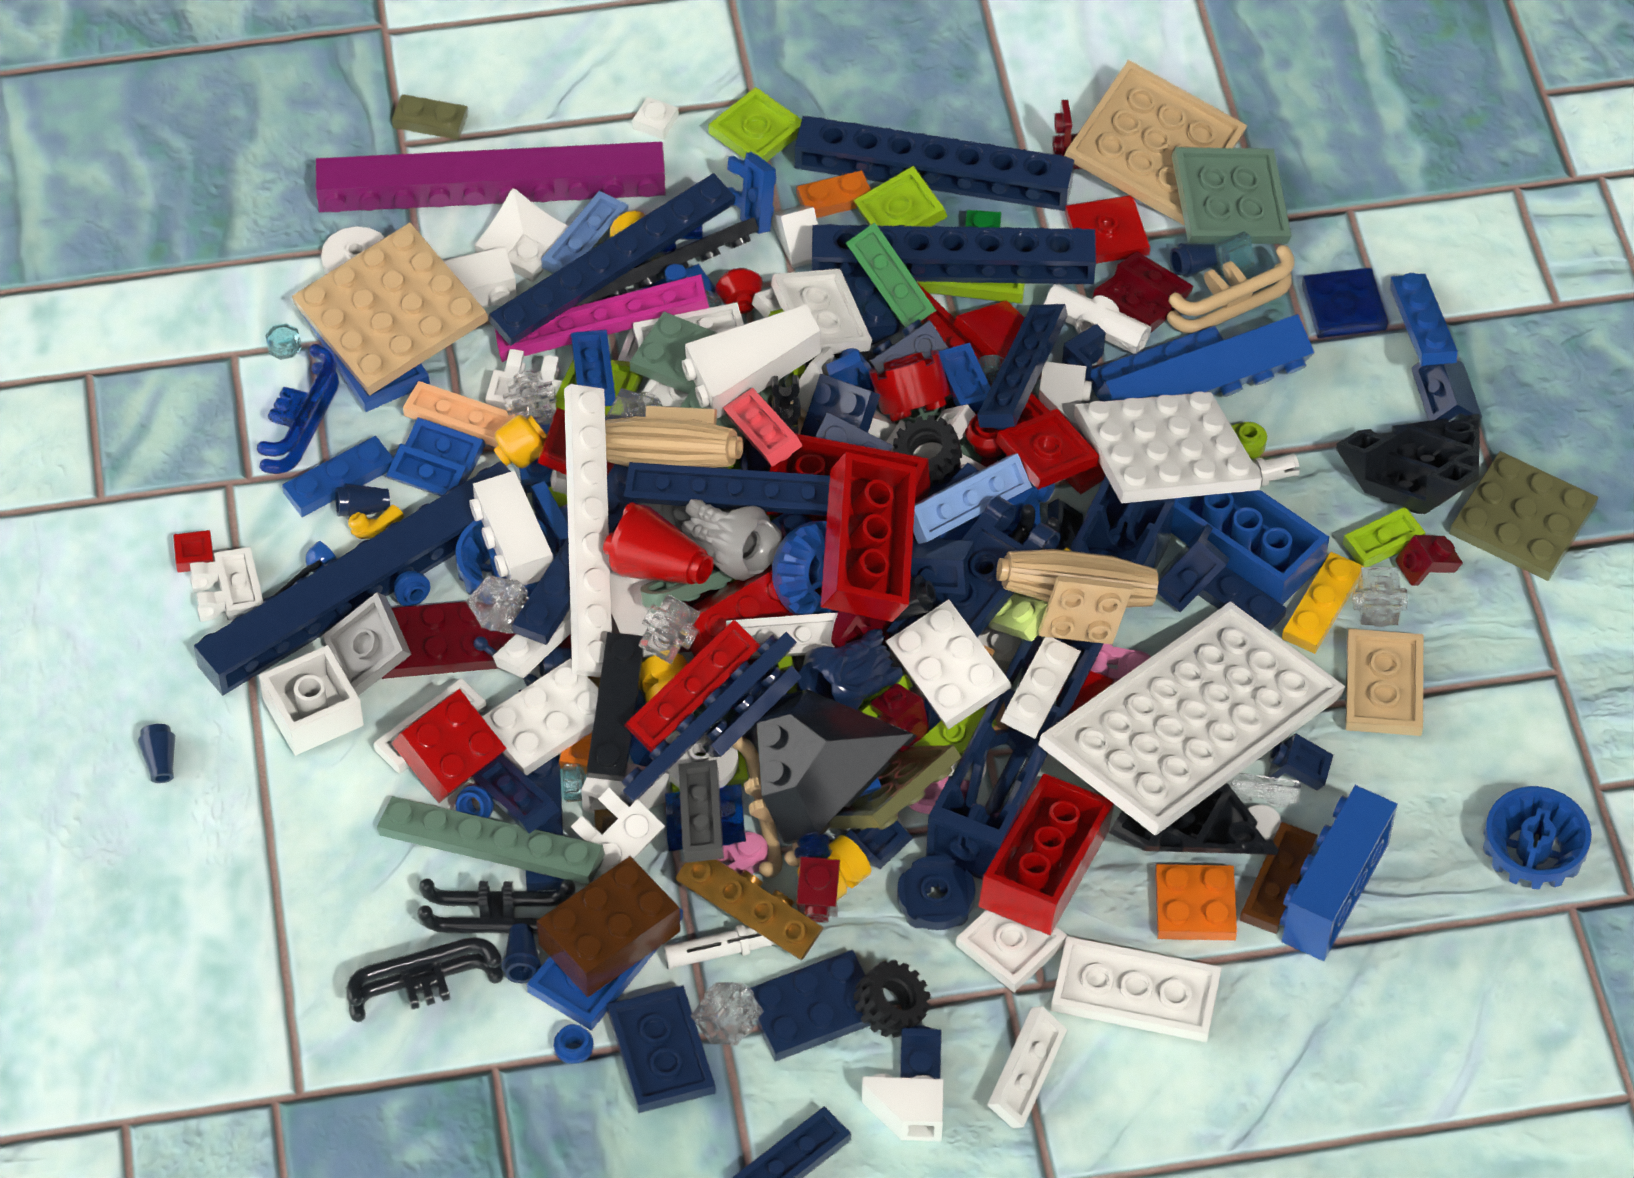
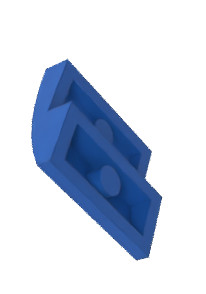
M418 417L406 444H400L386 476L397 482L443 496L452 487L460 486L468 480L486 444L483 439Z

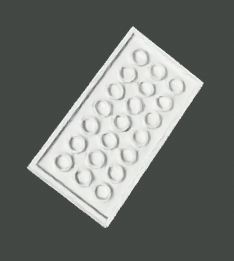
M1230 601L1041 734L1038 745L1156 836L1341 698L1345 686Z

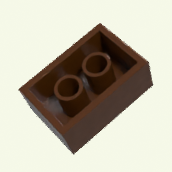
M629 856L538 919L539 945L587 997H590L680 933V907Z

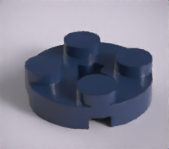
M940 855L925 856L914 861L912 867L905 874L903 871L899 877L897 886L898 905L901 912L906 916L907 923L914 928L945 930L954 926H962L968 920V915L974 906L975 882L971 873L967 869L964 871L961 867L957 866L955 860ZM932 887H939L940 892L947 893L938 899L927 895L931 893Z

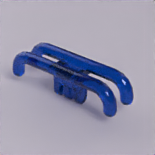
M313 344L309 347V354L322 361L313 363L311 367L313 374L317 375L309 392L283 387L279 393L280 397L273 404L274 408L268 413L267 417L270 421L290 428L285 437L279 442L261 441L257 444L256 449L258 453L264 456L277 457L288 453L286 457L279 460L263 459L259 467L265 473H287L298 465L338 391L340 381L336 372V357L330 349L320 344Z

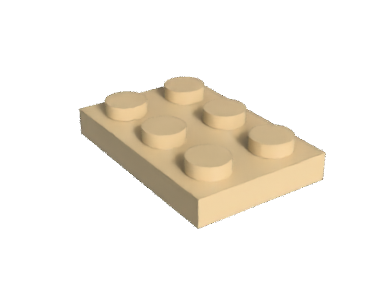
M1348 629L1345 730L1414 736L1422 735L1424 634Z

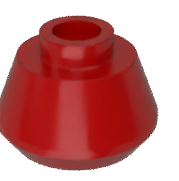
M736 268L722 275L716 284L715 292L724 305L738 302L740 313L745 314L755 308L752 305L755 293L762 291L763 281L758 273L750 269Z
M975 415L965 430V436L973 450L978 455L986 458L998 457L1004 453L996 443L997 433L1002 430H997L993 427L980 428L978 416Z

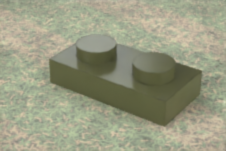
M401 94L392 118L393 128L459 140L468 117V107Z

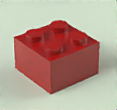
M460 688L403 730L391 743L438 803L472 779L474 775L507 749Z

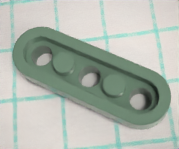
M713 565L710 577L703 584L652 581L640 588L642 605L650 608L652 612H667L677 603L698 599L703 592L724 588L727 586V582H730L733 578L722 572L716 565Z

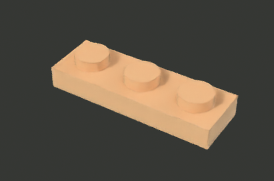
M418 381L403 406L404 416L415 420L419 417L483 439L485 444L494 447L498 446L494 437L495 432L517 415Z

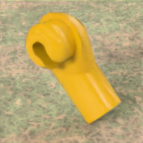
M392 504L377 519H367L366 514L355 513L349 518L348 525L355 537L371 539L385 531L392 523L400 522L404 518V514L396 505Z

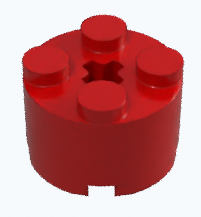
M931 350L932 357L924 358L923 353L918 352L883 363L885 370L878 374L875 367L869 370L874 391L881 394L878 402L881 414H889L890 420L896 421L911 416V410L925 406L926 411L947 404L945 397L951 392L938 350Z

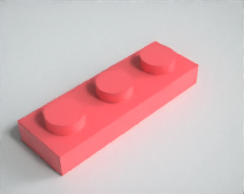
M753 387L723 407L731 422L772 467L780 461L788 459L792 453L802 447L797 435Z

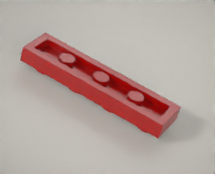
M734 619L624 726L652 752L720 687L741 664L747 661L758 650L760 645Z

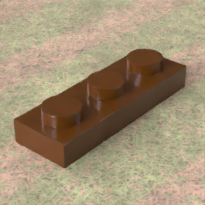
M1281 822L1273 840L1279 852L1277 855H1266L1241 912L1240 921L1277 934L1282 914L1287 907L1283 905L1285 896L1292 883L1299 884L1302 877L1300 875L1301 868L1307 856L1313 852L1317 842V834Z

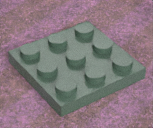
M1175 147L1172 153V161L1188 243L1288 244L1292 235L1274 149Z

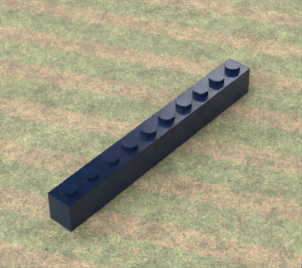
M502 461L490 468L482 469L475 477L460 486L452 487L445 495L430 504L422 505L415 513L400 522L392 523L385 531L370 540L362 541L355 549L340 558L330 560L320 570L308 577L300 578L290 588L278 595L267 598L260 606L246 614L237 616L230 624L215 633L205 635L198 643L193 645L198 668L223 696L321 637L375 593L378 592L386 597L394 592V582L402 573L416 571L424 574L456 555V545L461 533L475 520L469 504V500L474 499L473 483L511 471ZM521 483L522 488L527 496V488Z

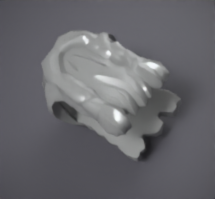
M690 500L686 506V512L691 517V520L683 522L682 531L706 550L708 555L712 556L714 565L722 572L734 579L744 581L762 573L769 566L773 565L775 553L783 540L782 532L776 524L770 521V518L762 508L747 506L735 510L719 509L710 504H705L702 500Z

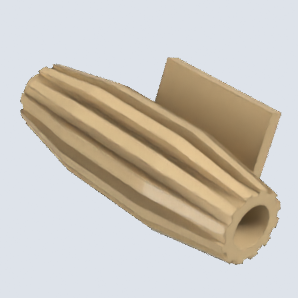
M646 406V417L634 416L605 420L606 462L627 467L629 462L709 468L728 467L734 465L736 459L741 458L743 440L737 436L736 430L716 425L717 409Z
M1058 549L1008 551L1005 558L999 559L996 570L997 580L1002 581L1004 589L1048 602L1038 630L1039 636L1103 644H1113L1126 608L1153 606L1159 585L1158 572L1154 568L1114 556Z

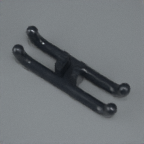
M426 878L419 884L420 892L426 900L443 906H479L480 918L439 917L433 914L432 909L427 905L421 906L418 909L417 915L420 923L427 929L442 933H509L513 925L524 923L532 927L533 934H538L537 920L540 918H514L515 906H558L574 895L576 886L572 880L566 879L561 882L560 889L556 891H514L513 881H504L501 891H490L488 881H479L478 891H448L436 888L434 882Z

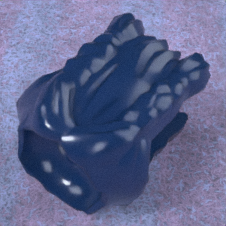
M872 629L867 631L860 639L851 641L839 648L820 646L808 651L805 654L803 666L799 671L802 678L798 681L800 691L808 689L857 710L862 704L863 699L878 693L885 686L899 683L904 675L903 668L891 666L894 661L889 658L891 652L887 651V647L882 645L884 639L882 630Z

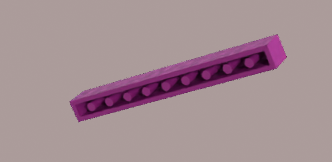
M663 141L316 158V194L319 213L503 204L513 188L531 202L593 199L599 191L614 198L666 196Z

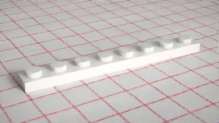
M570 384L564 388L572 674L601 677L607 632L612 633L609 555L603 551L604 541L609 535L604 389Z

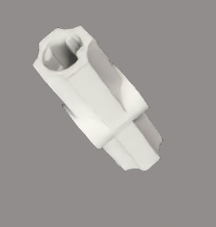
M1054 284L1044 304H1065L1068 315L1065 322L1075 326L1078 334L1097 323L1106 332L1105 341L1133 354L1143 351L1151 335V326L1120 313L1117 305L1104 296H1095L1093 299H1090L1060 284Z

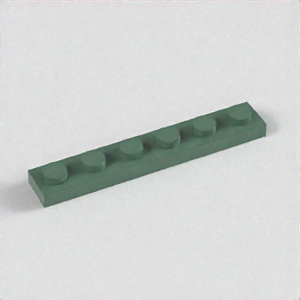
M394 796L390 799L377 825L380 836L557 878L569 879L587 885L593 882L605 856L603 845L539 830H534L528 834L518 825Z

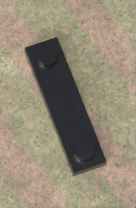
M607 632L586 772L587 778L622 781L626 777L632 733L624 725L636 712L646 642L645 636Z

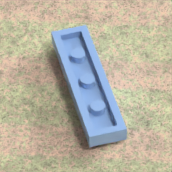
M1018 453L1007 456L916 503L913 532L918 544L928 542L984 513L988 504L997 496L1009 500L1032 488Z

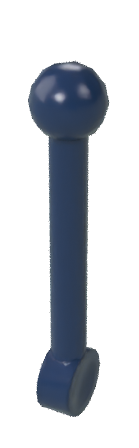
M479 636L474 640L476 650H484L492 657L498 652L488 645V640L485 637ZM528 674L522 679L529 686L539 678L533 674Z

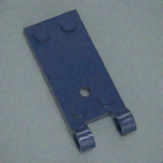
M1000 496L995 497L988 504L984 513L961 539L963 541H974V551L968 559L970 586L966 595L936 593V601L933 603L932 608L933 610L947 600H950L977 638L1014 594L1013 591L1004 589L1002 581L997 580L996 570L999 559L1005 558L1008 551L1056 549L1060 541V533L1044 523H1040L1033 529L1023 545L1002 533L1001 531L1006 530L1013 522L1017 508ZM990 564L994 566L993 571L988 574L980 572L984 565ZM927 613L898 622L894 621L887 629L889 638Z

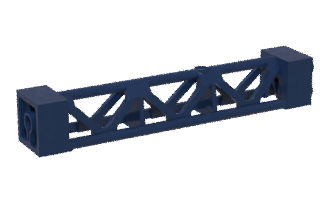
M1105 476L1069 550L1114 556L1157 569L1170 543L1175 499L1121 503L1108 478ZM1039 634L1032 642L1022 639L1005 672V676L1010 681L1011 686L1022 668L1020 685L1044 640ZM1055 638L1081 652L1065 682L1056 705L1052 706L1035 739L1012 727L997 731L992 727L1003 702L1006 710L1016 691L1010 688L988 704L953 774L948 778L928 816L926 856L940 855L955 860L956 865L964 871L967 869L972 876L983 880L984 874L1017 820L1018 812L1048 755V752L1038 745L1041 734L1068 716L1103 643ZM1007 743L1013 752L987 803L983 807L976 802L989 749ZM974 760L966 800H964L960 785ZM1015 779H1016V782H1015V784H1014V786H1013V788H1012V791H1011V793H1010V795H1009V797H1008V799H1007V802H1006L1005 806L1003 807V809L1001 810V812H999V810H1000V808H1001V806H1002L1004 800L1006 799V797H1007V795H1008V793H1009V791H1010V789H1011V787H1012V785H1013V783H1014V781H1015Z

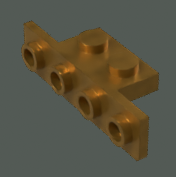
M717 859L685 863L676 876V880L800 960L805 958L824 929L821 925L794 909L792 906L795 902L775 889L773 894L761 888L763 881L750 872L743 870L739 874Z

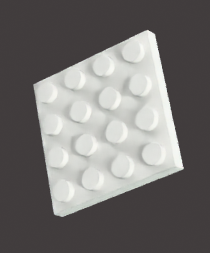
M1212 392L1075 404L1074 418L1087 442L1100 455L1098 462L1121 503L1260 490L1262 477Z

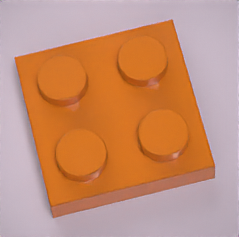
M1156 864L1157 939L1236 941L1237 921L1234 866Z

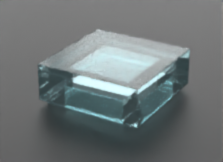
M1245 231L1215 244L1218 271L1225 279L1222 266L1229 261L1236 264V267L1241 271L1255 266L1251 236Z

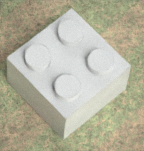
M328 645L259 674L263 701L295 756L364 726L360 699Z

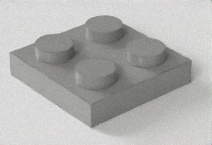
M378 592L322 635L326 645L330 647L358 696L411 655L387 597Z

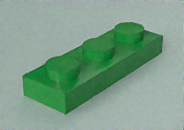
M875 222L846 242L905 328L918 319L922 321L936 311Z

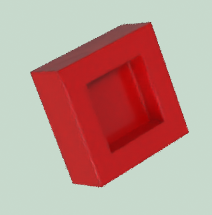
M210 530L173 535L178 573L191 571L190 563L214 562Z

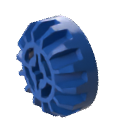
M537 519L554 559L556 556L554 537L548 527ZM474 520L461 533L456 545L459 580L465 583L466 591L472 596L480 594L481 599L490 603L491 599L508 601L520 597L527 601L539 581L512 590L507 577L501 578L498 574L494 562V556H497L494 548L488 549L482 535V528H484L482 520ZM490 558V564H485V562ZM482 571L491 572L495 586H490L484 580Z
M812 521L796 527L785 536L775 553L772 565L773 585L781 603L795 616L839 612L822 608L821 596L815 591L817 588L822 589L827 521Z
M1540 786L1517 788L1501 796L1489 811L1483 833L1485 836L1484 852L1493 858L1492 867L1495 871L1500 873L1504 870L1509 873V881L1516 885L1520 878L1532 881L1531 889H1540L1543 882H1549L1550 886L1555 888L1563 884L1565 877L1574 878L1579 873L1583 862L1586 861L1591 844V827L1582 808L1567 795L1554 789ZM1520 830L1518 841L1509 839L1512 834ZM1539 834L1537 847L1534 848L1533 843L1535 835ZM1554 840L1557 841L1560 852L1552 850ZM1507 846L1516 849L1518 857L1523 861L1522 866L1512 860ZM1549 858L1558 860L1555 865L1548 869L1535 870L1537 865L1545 863Z

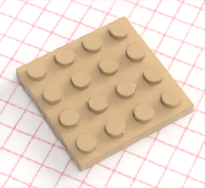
M1128 60L1076 135L1064 156L1073 159L1074 164L1185 225L1172 161V153L1175 147L1235 148L1245 133L1247 125Z
M410 222L292 295L296 307L369 396L489 320L484 308Z

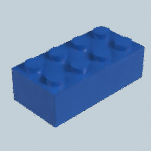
M1261 490L1172 498L1175 499L1171 528L1173 535L1188 544L1206 524L1210 525L1213 529L1207 540L1230 558L1225 567L1282 605L1326 560L1329 536Z
M1357 785L1353 787L1348 798L1341 796L1333 813V817L1336 818L1333 825L1324 826L1316 846L1320 847L1315 856L1312 854L1307 856L1300 871V875L1303 876L1299 885L1292 883L1285 896L1283 905L1287 907L1280 920V925L1284 927L1282 943L1321 961H1325L1389 845L1398 803Z

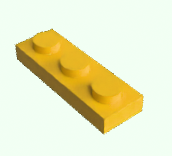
M1330 552L1283 629L1282 639L1315 654L1362 577L1364 566Z

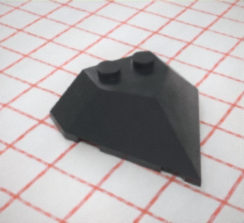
M1480 414L1467 415L1466 421L1456 420L1449 422L1445 418L1392 426V432L1383 434L1375 433L1371 429L1358 430L1336 443V450L1364 493L1378 497L1382 502L1395 503L1409 508L1413 513L1427 514L1479 480Z
M808 689L782 696L757 722L762 798L783 842L789 845L822 836L832 826L829 822L844 806L849 808L891 764L889 759L903 745L908 747L917 735Z
M1225 783L1156 836L1123 810L1109 832L1115 837L1147 852L1277 855L1279 852L1275 843L1271 839L1265 840L1257 830V820L1228 783Z

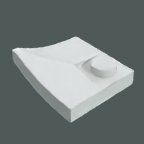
M513 188L490 226L476 242L475 253L505 246L513 272L534 282L544 271L541 263L542 257L569 226L541 210L518 190Z

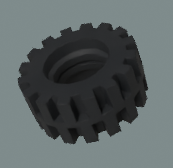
M928 415L927 420H923L922 416L916 417L917 422L912 423L910 420L904 423L906 429L900 428L897 431L898 438H894L893 452L913 455L915 450L925 443L934 442L941 444V451L936 456L928 459L930 486H933V482L937 480L939 484L944 483L945 476L952 478L955 475L954 468L959 469L961 465L960 458H962L959 438L954 427L951 424L947 425L946 420L941 417L936 421L933 415Z
M891 960L888 963L883 961L871 969L857 983L855 987L857 991L854 993V1000L859 1001L855 1008L857 1012L863 1013V1016L860 1018L863 1023L869 1022L871 1024L869 1029L873 1032L881 1030V1036L888 1037L892 1034L893 1038L901 1036L903 1028H912L918 1025L926 1017V1012L930 1010L931 1005L927 1002L931 998L930 992L924 991V988L927 986L925 980L920 981L917 978L920 973L916 970L909 971V965L904 962L898 966V960ZM883 988L890 990L897 996L902 1010L892 1006L887 1001Z

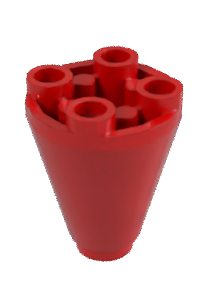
M629 503L623 511L622 519L615 532L610 533L606 537L603 545L604 553L609 555L612 571L622 577L681 584H703L708 580L713 570V558L707 554L706 550L653 508L645 504Z

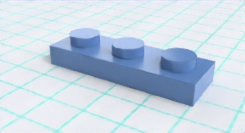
M599 191L542 257V268L555 273L609 238L610 227L613 221L619 215L629 211L628 204Z

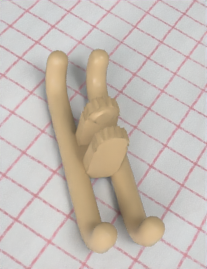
M1280 245L1276 250V254L1281 263L1250 279H1247L1232 261L1223 264V274L1232 287L1215 270L1211 269L1205 272L1206 286H1208L1213 295L1201 301L1190 302L1185 300L1179 293H1172L1169 297V303L1177 311H1170L1167 314L1168 323L1180 332L1192 334L1219 325L1281 297L1287 293L1292 284L1291 271L1295 265L1292 251L1288 246ZM1275 283L1274 285L1269 286V287H1267V288H1265V289H1263V290H1261V291H1258V292H1256V293L1253 294V292H1255V291H1257V290H1259V289H1262V288H1264V287H1266V286H1268V285H1271V284ZM1222 306V308L1195 320L1185 319L1179 314L1182 313L1187 316H1199Z
M742 736L732 747L738 750L745 759L750 778L744 783L745 793L747 792V794L749 793V795L754 797V801L748 806L750 815L759 819L762 837L768 844L767 861L760 864L759 872L764 877L773 878L782 870L781 847L776 825L762 798L759 753L752 742ZM807 840L792 844L793 850L788 851L785 855V861L788 865L799 867L800 858L808 857Z

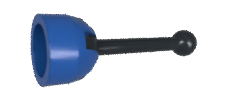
M316 542L306 553V567L274 595H278L290 588L297 580L306 577L310 572L315 573L323 568L330 560L336 558L335 554L323 542Z

